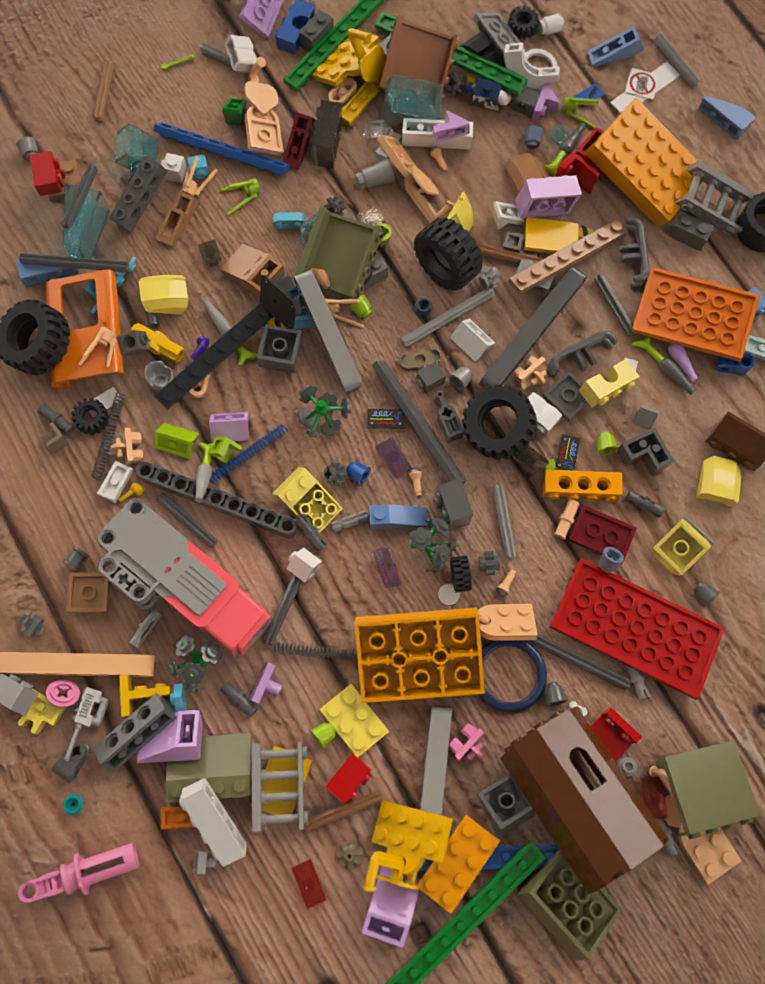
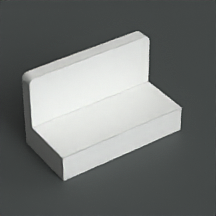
M471 319L462 321L450 336L474 361H477L486 350L491 349L495 344Z

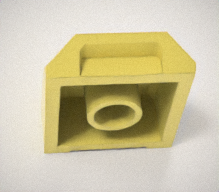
M462 192L447 218L455 220V223L461 224L462 228L467 229L469 232L472 226H475V216L466 194Z
M157 275L144 277L139 280L141 302L146 312L182 315L187 309L189 298L187 296L186 278L183 275Z
M717 456L704 460L696 498L711 500L730 507L737 505L740 495L741 471L736 461Z
M681 519L652 548L654 558L671 574L682 576L710 549L711 545L687 521Z

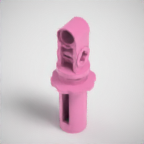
M130 843L83 859L77 853L74 855L73 863H64L60 866V870L23 883L18 890V897L22 902L29 903L65 891L70 895L78 889H81L82 893L87 895L90 885L140 867L135 845ZM123 856V864L87 876L86 868ZM29 885L35 888V895L32 898L26 894V889Z

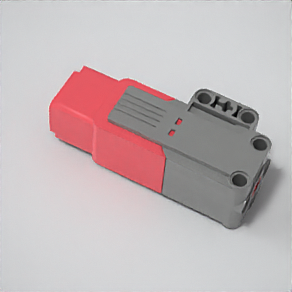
M140 499L130 500L98 534L99 546L107 552L99 562L100 572L141 610L150 612L151 609H155L163 601L203 635H209L233 657L237 656L238 653L243 656L270 626L272 622L271 616L261 605L239 588L238 582ZM113 564L108 572H105L106 566ZM151 599V602H150L149 605H147V606H143V605H142V604L147 603V602Z

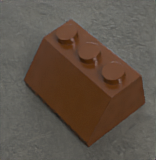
M729 411L715 424L705 441L710 447L722 451L728 458L740 462L748 470L755 471L765 461V433Z

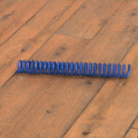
M280 424V427L277 426V429L271 430V433L265 435V438L262 437V440L259 439L255 444L253 443L252 446L243 450V453L240 452V455L234 456L231 462L228 461L221 465V468L218 467V470L215 469L211 477L217 482L216 477L219 480L221 479L220 476L224 477L222 472L227 475L225 470L230 473L229 469L233 471L231 465L236 469L235 464L238 467V462L242 464L240 458L243 462H245L244 457L248 460L247 455L252 458L249 451L255 456L252 449L257 454L256 448L261 451L259 446L264 449L261 442L267 447L265 441L268 445H270L268 439L273 443L271 437L276 441L273 433L279 438L277 432L282 436L280 430L285 434L283 428L287 432L288 429L283 424Z

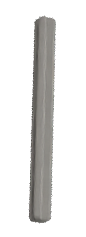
M488 287L401 338L402 344L405 347L412 345L495 296L494 290Z

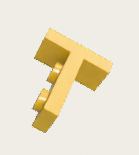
M119 675L121 717L128 718L134 713L133 701L150 699L155 693L162 697H170V694L173 693V688L167 686V683L155 684V688L147 689V686H136L133 690L132 677L130 675Z

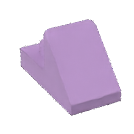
M544 83L534 109L532 121L537 123L540 116L544 117L546 110L556 113L559 101L548 83Z
M446 111L445 123L433 126L432 139L434 143L468 135L469 122Z

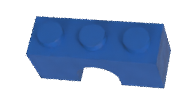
M295 0L294 4L290 5L287 17L283 18L282 26L275 34L278 49L296 55L300 47V30L297 28L304 27L316 14L315 4L304 0Z

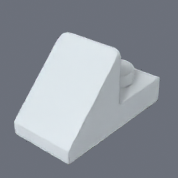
M498 201L493 203V217L498 230L507 223L521 225L525 222L524 218H520L517 205Z

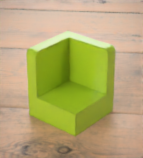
M216 436L208 454L223 463H227L233 451H241L242 446L226 436Z

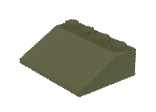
M251 733L202 736L200 760L167 761L166 803L179 802L182 789L203 778L207 780L218 799L252 796Z
M560 850L528 879L517 894L575 961L589 960L622 912V908L604 888L588 894Z

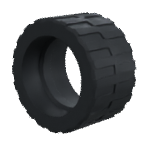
M765 192L754 195L748 201L739 215L736 224L743 228L741 232L737 233L742 244L752 251L765 253V229L757 223L754 217L755 214L765 215Z

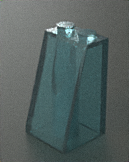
M66 184L64 215L78 186ZM89 189L72 228L66 229L63 227L62 244L69 257L93 258L110 212L101 191Z

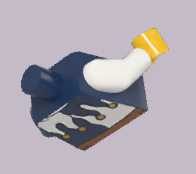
M469 75L466 77L465 94L471 96L469 105L500 113L501 106L507 105L514 96L511 92L506 91L505 93L502 85L480 78L476 81L477 78L470 77Z

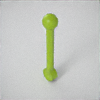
M190 54L187 58L169 64L163 63L161 65L162 70L167 71L169 67L189 60L194 61L195 56Z

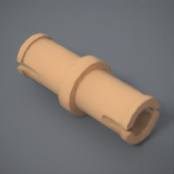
M568 500L563 514L559 517L560 522L554 533L556 537L566 539L569 528L575 521L573 518L579 507L578 502Z

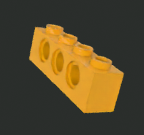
M545 470L542 475L543 497H548L550 500H557L560 497L574 501L579 498H585L586 501L605 499L606 502H615L623 495L622 473ZM559 483H565L567 489H562ZM578 484H584L586 486V490L580 489L578 487ZM597 484L603 485L605 491L599 490Z

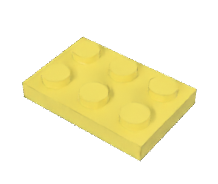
M352 684L319 709L358 758L389 733L388 729L369 705L362 703L361 695Z

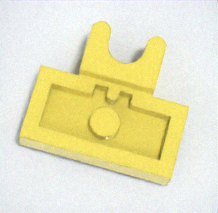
M34 690L38 693V696L26 716L22 715L18 725L26 727L32 721L31 733L38 735L46 723L55 726L65 708L60 706L56 708L54 704H49L45 695Z

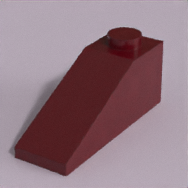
M298 112L295 115L283 158V163L289 164L290 168L299 170L317 123V120L313 117Z

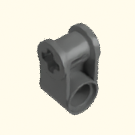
M75 742L70 760L65 761L64 757L69 748L68 745L52 768L54 773L68 783L77 776L80 768L91 753V748L86 742ZM77 747H81V748L79 749V751L81 752V755H77V754H78V751L76 750Z

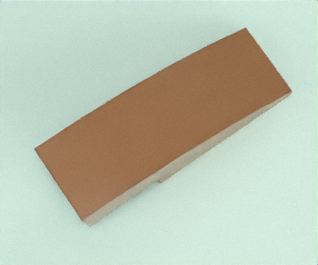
M179 191L173 206H169L155 239L173 246L189 223L199 201Z

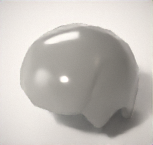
M152 361L145 367V381L150 388L156 391H160L174 379L171 368L165 366L162 361Z

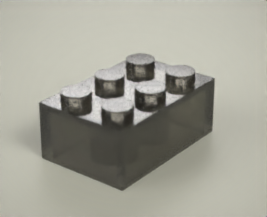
M321 100L320 107L316 108L317 122L313 123L314 137H310V158H313V166L334 169L343 126L342 103Z

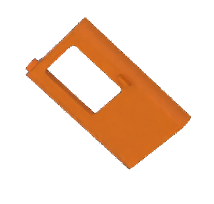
M100 270L60 279L54 278L46 282V304L63 314L62 290H64V286L95 281L98 324L96 326L70 331V336L68 337L70 344L66 348L68 351L66 355L62 356V361L56 364L55 368L50 371L51 386L53 388H68L73 380L110 373H124L123 359L117 337L121 336L115 271ZM101 327L108 328L115 333L113 338L117 341L114 345L109 367H106L109 344L107 347L97 344L84 363L78 366L79 361L96 338Z

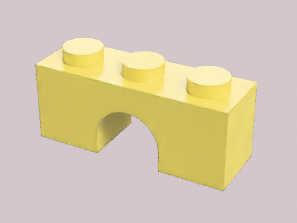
M625 359L614 365L605 375L609 382L605 381L598 374L587 380L578 391L591 408L598 404L602 406L609 401L610 397L614 399L624 389L628 391L636 385L634 382L638 379L639 375Z

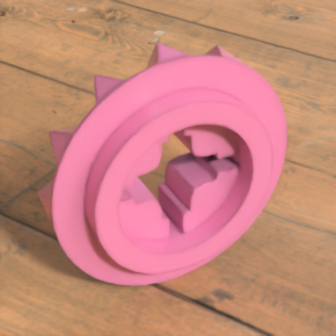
M66 679L52 682L46 690V698L49 704H54L56 708L60 706L66 709L67 706H74L80 696L79 687L74 682ZM59 693H67L66 697H59Z

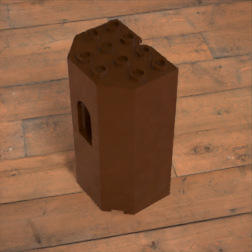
M577 706L557 711L548 720H543L536 724L532 730L526 733V736L515 739L510 743L511 745L504 749L505 754L500 757L502 763L588 894L609 885L614 879L626 874L669 841L667 835ZM577 748L602 784L592 792L570 761L569 754L572 749Z

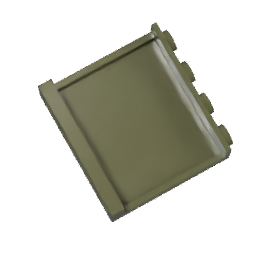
M320 207L295 276L311 268L323 269L327 272L328 280L330 281L328 290L357 299L363 293L364 282L370 274L371 263L377 256V247L383 240L384 230L379 225L372 226L332 213L326 208Z
M734 740L655 760L657 769L663 767L665 769L685 832L678 833L679 837L688 835L689 839L701 836L700 832L706 831V834L719 831L718 827L723 826L724 829L736 827L735 822L740 821L741 825L754 822L753 817L760 816Z

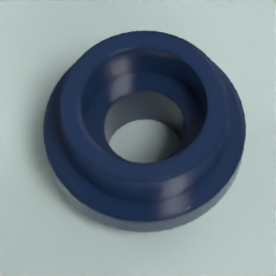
M421 298L416 301L414 309L418 315L427 316L432 312L433 305L428 299ZM425 306L427 309L423 310L420 307Z

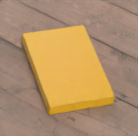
M526 217L524 250L554 254L578 241L579 224Z
M277 746L273 748V750H283ZM298 757L269 759L265 770L266 772L298 770ZM308 758L303 759L304 783L313 761ZM298 779L266 780L265 783H262V791H266V793L299 792ZM297 801L266 802V804H262L263 811L273 815L293 814Z

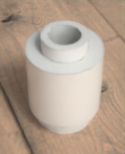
M559 14L544 17L538 22V29L541 35L560 32L562 27H564V19Z

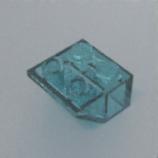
M128 123L117 132L114 162L129 170H137L145 155L157 162L158 138Z

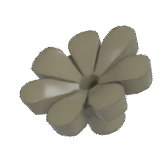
M354 840L351 841L350 845L346 841L341 843L342 850H337L336 852L337 857L342 858L339 864L342 867L348 864L349 869H354L355 863L360 865L363 862L359 855L363 854L364 850L362 847L356 848L357 842Z

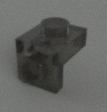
M215 239L198 244L205 266L209 265V268L220 265L219 261H222Z

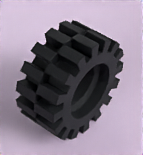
M518 6L517 10L514 8L510 12L508 26L515 36H518L519 40L521 37H523V40H526L527 36L530 39L537 31L538 13L535 14L536 11L534 9L531 11V7L526 9V6L522 8ZM518 21H526L529 24L521 25Z
M85 398L83 403L78 401L79 406L74 405L75 411L71 412L73 416L71 418L76 427L87 435L88 432L94 435V431L100 433V428L104 430V424H108L107 419L109 418L104 405L97 399L94 401L93 398H89V401ZM90 410L97 412V418L93 422L84 421L83 417L86 412Z
M467 556L451 557L450 569L455 593L471 591L472 577Z

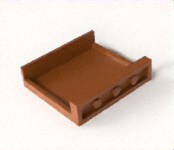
M398 15L392 28L377 90L436 108L439 104H442L444 98L442 91L443 87H446L448 83V69L450 70L453 65L452 54L458 46V41H456L457 35L455 34L453 37L405 21V17Z

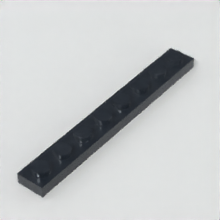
M261 304L257 305L157 392L154 397L168 411L265 324L273 319L274 316Z

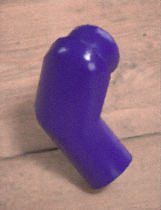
M204 336L198 337L197 344L199 346L191 355L193 360L197 359L207 350L210 344L208 338Z

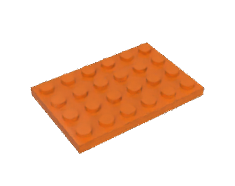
M652 267L631 332L741 362L760 295Z

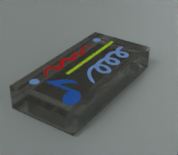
M367 409V429H405V414L401 409Z
M562 434L555 463L556 470L574 471L581 438Z

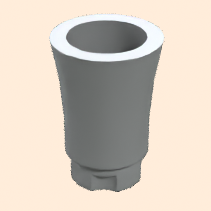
M388 158L362 169L361 172L355 173L360 190L395 182L394 173Z

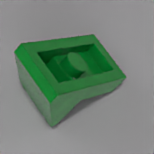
M228 99L222 108L227 124L243 125V111L247 107V100Z

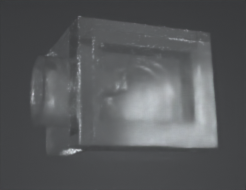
M385 120L368 121L363 137L366 140L377 139L381 134L391 137L393 129Z
M374 207L365 214L361 212L357 214V221L372 226L385 222V218Z

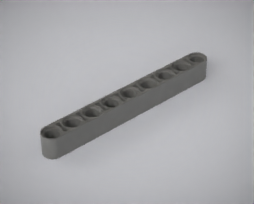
M575 266L570 267L482 377L479 383L482 387L489 386V388H494V384H500L502 387L579 290L588 275Z
M149 462L138 464L136 473L144 483L198 503L195 501L196 480ZM145 470H151L149 475L143 476ZM168 476V480L166 482H160V479L162 477ZM186 483L185 488L177 489L179 484ZM209 485L205 491L203 501L198 503L285 538H292L297 533V526L293 518ZM215 497H221L219 503L212 502ZM234 503L239 504L238 509H236V510H231V509H230V506H231L232 504H234ZM251 510L257 511V514L254 517H249L247 515L248 512ZM268 517L275 518L272 524L265 523V520ZM286 524L293 525L290 531L283 530V527Z

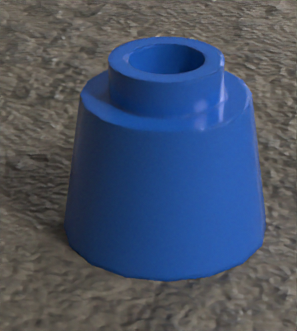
M357 461L351 462L346 468L347 476L359 486L366 481L371 472L370 467Z

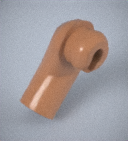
M311 268L310 270H312L318 285L323 289L329 288L330 281L328 280L327 272L323 269Z

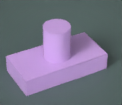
M269 662L264 664L249 698L250 701L259 704L264 691L278 696L282 685L270 680L275 665Z

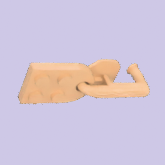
M258 57L249 73V82L244 86L245 97L252 104L245 114L248 150L281 156L283 145L280 124L277 115L272 110L278 104V96L272 86L259 83L258 73L262 67H265L266 61L263 57Z
M381 134L377 138V141L380 143V149L389 156V162L392 166L397 168L404 176L405 189L429 223L436 218H444L453 209L455 204L447 200L446 205L436 213L423 195L424 192L435 196L439 194L433 182L417 168L397 138ZM415 182H417L421 187L419 190L414 184Z
M491 604L483 606L478 610L480 636L493 641L537 640L538 634L532 604Z
M652 766L649 769L650 776L652 778H660L669 792V795L659 802V813L667 825L678 827L679 833L685 832L665 769H657V766ZM718 827V832L706 834V831L700 832V837L689 839L688 835L679 837L681 846L703 881L708 885L741 862V859L720 827Z

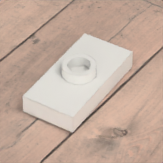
M115 461L97 495L116 503L134 470Z

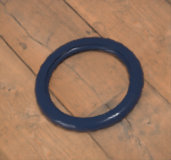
M492 640L481 648L483 664L492 651L505 646L517 647L525 651L533 659L537 669V682L533 691L526 698L517 702H504L496 699L487 691L485 685V694L478 695L487 705L496 710L511 713L524 711L533 706L544 692L547 683L545 661L540 652L526 640Z

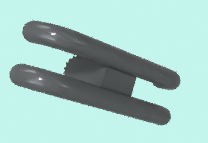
M628 217L625 220L628 225L624 227L628 232H632L635 235L636 243L619 247L620 253H633L622 255L620 260L622 263H639L640 275H635L633 277L634 282L631 283L632 289H638L646 284L647 277L650 274L646 236L643 223L637 218Z
M601 331L557 352L548 364L549 374L555 377L557 372L560 371L559 362L573 356L582 371L585 370L587 366L580 352L583 353L590 365H596L597 361L590 347L603 343L608 349H612L614 344L618 343L617 337L610 331Z

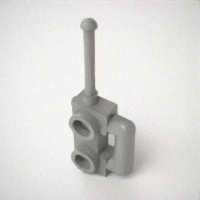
M89 687L84 689L78 709H75L76 715L72 718L73 724L76 725L69 748L64 757L65 761L70 760V755L81 727L89 728L90 725L99 727L102 724L109 703L107 698L101 696L102 692ZM93 704H99L96 716L90 715Z

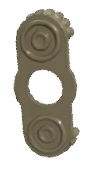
M432 348L431 351H418L410 355L403 353V355L399 356V365L404 370L419 369L423 365H430L435 361L439 363L442 359V352L437 348ZM423 356L425 363L419 365L415 362V358Z

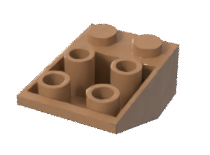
M242 244L220 268L222 273L258 299H260L262 275H265L273 283L285 276L283 264L269 254Z

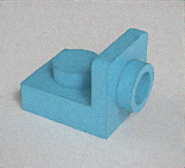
M205 154L198 155L199 159L192 179H202L209 176ZM195 156L188 157L190 170L194 162Z
M183 683L174 684V692L170 694V701L168 702L174 713L186 711L187 700Z

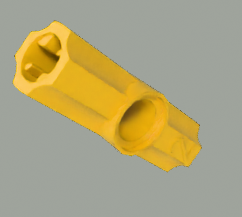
M140 323L134 324L131 328V331H146L149 338V351L156 355L161 354L175 363H178L184 357L185 349L170 341L162 332L157 330L154 332Z

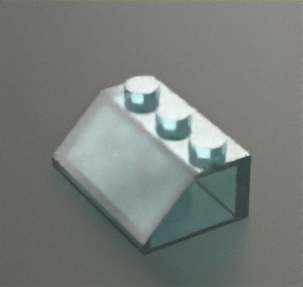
M394 75L387 80L386 101L391 112L441 120L443 84Z

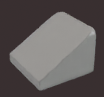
M641 405L633 423L646 429H651L659 415V411Z

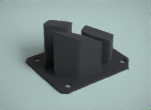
M478 21L480 33L466 41L461 47L505 68L504 56L483 24Z
M262 275L260 304L288 330L293 329L295 317L302 314L299 296L293 295L291 297L290 291L296 288L291 277L285 276L273 283L265 275Z

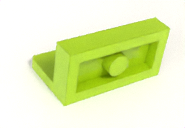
M163 423L155 431L153 448L189 459L192 456L193 444L199 437V433Z

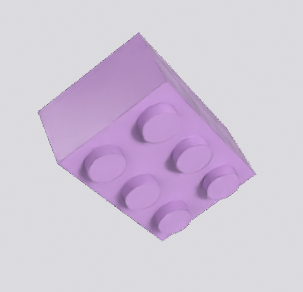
M564 175L562 177L526 179L515 201L520 218L565 215L571 212L582 193L576 176Z

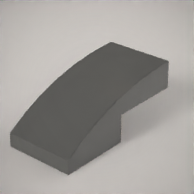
M506 232L503 249L538 257L539 252L524 250L523 234Z

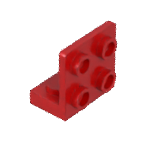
M574 152L559 164L555 177H562L564 175L576 176L579 187L589 195L593 192L599 177L597 170Z
M612 707L606 709L591 725L615 762L631 744L638 743L642 738Z

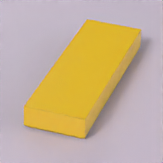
M366 81L337 113V118L351 127L381 93L380 90H377L378 86Z

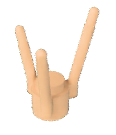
M195 156L191 170L187 168L181 192L192 197L194 195L198 197L202 189L218 171L215 169L197 188V183L192 180L199 159L198 156Z
M325 298L333 318L361 328L364 327L361 323L335 314L339 312L340 304L359 303V299L336 300Z
M101 327L96 338L79 361L78 366L84 363L97 344L105 347L109 344L106 367H109L114 345L117 341L113 338L115 333L108 328Z

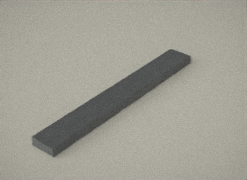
M376 361L372 367L448 479L453 481L461 478L462 484H464L467 480L385 361Z

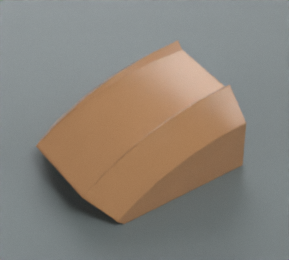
M530 153L509 158L504 167L516 198L526 179L549 177L541 162Z

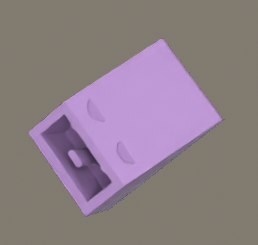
M200 710L175 712L177 718L138 751L137 763L200 760L203 729Z
M382 866L379 875L391 877L392 869ZM403 875V881H406L407 875ZM416 878L415 885L420 881L419 878ZM378 879L375 886L376 891L373 892L361 933L403 948L420 889L406 888Z

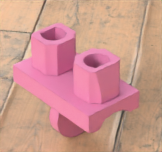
M468 723L460 731L468 738L463 745L455 737L448 746L455 754L453 757L457 761L469 749L471 752L466 757L470 761L475 755L480 759L483 757L480 750L484 747V744L482 742H479L476 746L473 744L484 732L480 728L476 729Z

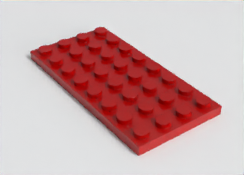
M582 558L577 563L549 628L695 700L699 699L725 630L724 627L611 572L606 573L602 571L600 567Z

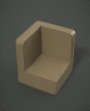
M52 422L50 426L53 430L42 436L41 439L54 454L69 444V442Z

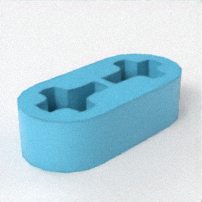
M301 212L276 213L272 216V225L277 229L303 228L306 226V215Z

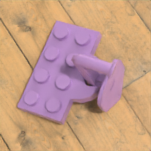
M242 0L244 6L239 18L263 38L269 37L283 0Z

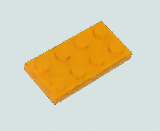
M465 814L448 838L443 863L433 861L417 883L418 888L448 912L452 913L500 840Z

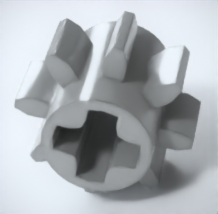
M486 266L480 271L479 282L484 288L491 287L494 289L499 285L501 274L497 268Z

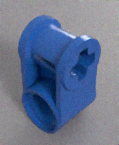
M749 353L743 354L741 362L719 356L716 370L722 373L746 375L753 367L755 359Z

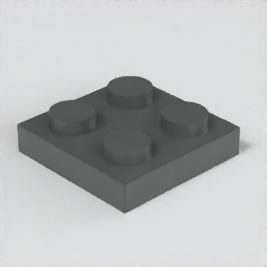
M569 370L542 395L568 422L588 404L578 391L583 386V383Z

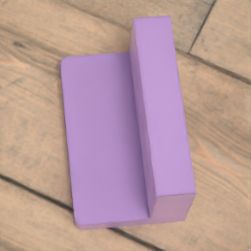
M248 412L211 414L209 425L212 442L216 436H226L232 441H248L250 438Z

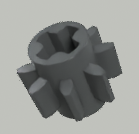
M453 73V77L448 76V89L446 92H452L453 96H457V92L463 93V86L466 85L462 81L464 76L460 75L458 77L457 73Z
M338 195L334 198L329 197L327 199L328 204L323 206L330 212L341 216L344 215L342 211L347 209L344 205L345 200L339 199Z
M332 462L324 470V479L326 483H331V486H339L340 483H344L347 479V470L345 466H340V463Z
M484 551V556L479 557L480 571H485V576L495 575V570H500L499 555L494 556L493 551Z
M31 613L30 616L24 614L19 621L22 624L20 630L31 637L35 633L41 635L45 629L42 625L45 620L34 613Z

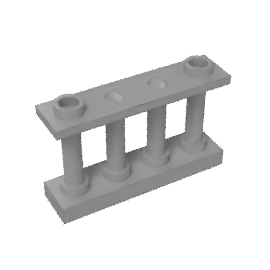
M700 160L688 165L686 172L693 176V180L687 196L676 200L675 204L722 230L726 235L741 232L743 228L735 224L741 205L753 198L755 193ZM700 180L707 185L701 203L694 200ZM714 189L721 193L715 211L708 208ZM728 197L735 202L729 220L722 216Z
M298 742V749L265 750V748H262V744H252V832L263 831V826H266V824L299 823V830L305 829V825L308 824V811H304L303 759H307V746H303V742ZM298 757V770L270 772L262 770V761L266 759ZM298 779L299 792L266 793V791H262V783H265L266 780ZM299 801V814L266 815V813H263L262 804H266V802Z

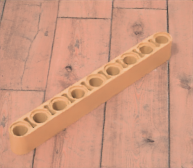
M0 652V674L5 675L12 673L14 675L113 677L130 675L131 677H154L155 656Z

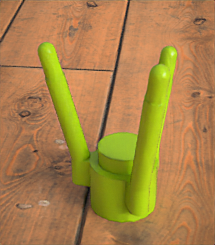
M566 96L563 111H567L566 116L573 117L594 129L595 125L577 116L573 111L577 112L579 105L596 106V103H600V100Z
M256 178L230 184L228 187L220 189V192L243 188L245 194L250 195L227 213L228 216L250 200L258 197L257 193L260 192V186Z

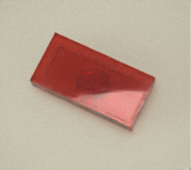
M642 776L644 804L655 819H667L663 782L657 776Z
M312 859L291 867L307 909L327 900Z

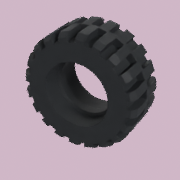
M436 218L416 235L414 240L415 256L419 260L420 266L423 267L424 272L433 281H436L439 286L451 291L461 290L480 273L483 264V258L480 254L481 250L476 245L475 239L469 235L470 233L467 229L462 228L461 224L455 223V220L448 218Z
M28 299L23 300L22 303L14 304V307L9 308L6 311L7 314L3 315L0 319V359L6 365L30 375H41L47 373V370L51 371L55 368L56 364L62 361V356L66 355L68 351L66 348L70 344V339H68L70 329L67 328L69 327L67 320L61 312L39 300ZM38 328L34 342L28 347L31 334Z
M494 384V388L486 386L483 388V392L479 393L477 391L474 394L475 398L468 400V408H465L463 411L464 419H462V426L464 427L463 432L468 442L487 458L492 457L494 460H500V458L506 460L511 459L512 455H520L522 449L526 450L529 447L528 443L530 440L533 441L535 437L534 432L537 431V416L527 396L523 395L517 388L512 389L510 385L501 387L500 384ZM495 407H510L517 416V425L513 432L501 439H493L487 436L482 427L486 414Z

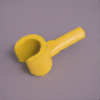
M133 483L130 490L118 500L121 503L133 495V493L140 496L145 491V488L139 483Z

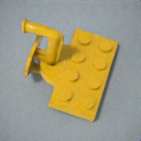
M349 29L347 31L348 38L312 74L314 80L338 87L348 76L361 75L364 81L379 83L386 56L383 48L378 45L380 43L379 37L361 30Z
M383 800L371 842L386 846L387 853L376 851L371 856L363 890L367 892L376 891V878L418 890L419 886L415 885L417 871L422 867L425 858L443 863L453 819ZM379 865L391 868V877L377 874ZM403 875H407L406 881H403Z

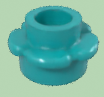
M70 794L63 802L65 812L69 815L80 813L83 809L84 800L77 794Z

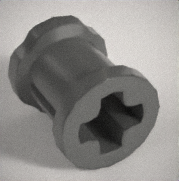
M74 546V551L67 560L64 559L63 563L78 572V567L89 555Z

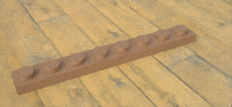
M616 219L510 277L508 283L521 295L627 235L628 230Z

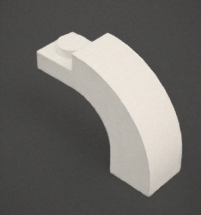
M523 43L506 44L504 51L506 67L508 70L527 78L525 87L542 89L544 82L551 84L559 81L560 66L534 67L525 58Z

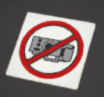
M631 68L625 92L654 99L660 75Z

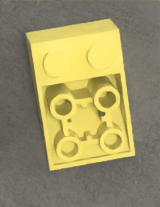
M298 467L272 493L296 518L304 513L312 525L318 528V533L343 509L303 467Z

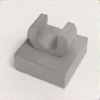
M195 850L194 873L205 874L206 867H216V860L214 857H207V851Z

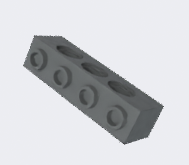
M145 155L109 219L132 233L166 175L167 170L161 164Z
M155 693L93 748L99 764L112 773L120 768L177 718L170 703L158 693Z

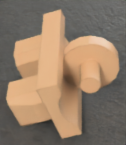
M531 356L526 362L528 367L526 370L518 367L514 371V378L519 382V387L523 391L530 385L534 386L537 383L542 386L546 382L544 378L547 375L545 358L540 357L537 359Z
M124 428V433L122 434L123 443H121V438H116V444H112L110 449L112 452L117 453L118 458L123 457L122 452H124L125 465L131 467L132 463L143 460L142 450H132V445L141 444V433L131 432L130 428Z

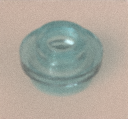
M562 125L556 126L551 131V138L557 143H562L568 137V131Z

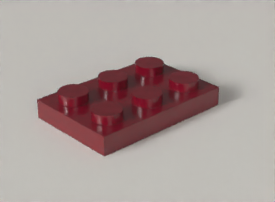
M583 505L568 541L602 555L606 547H612L619 550L625 560L637 527Z

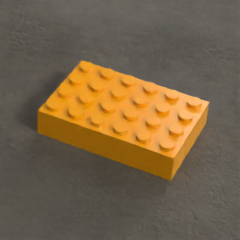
M637 98L632 100L585 152L658 228L669 222L681 208L675 202L687 196L693 176L686 171L688 165L697 161Z
M477 607L355 617L354 624L362 703L485 694L480 623Z

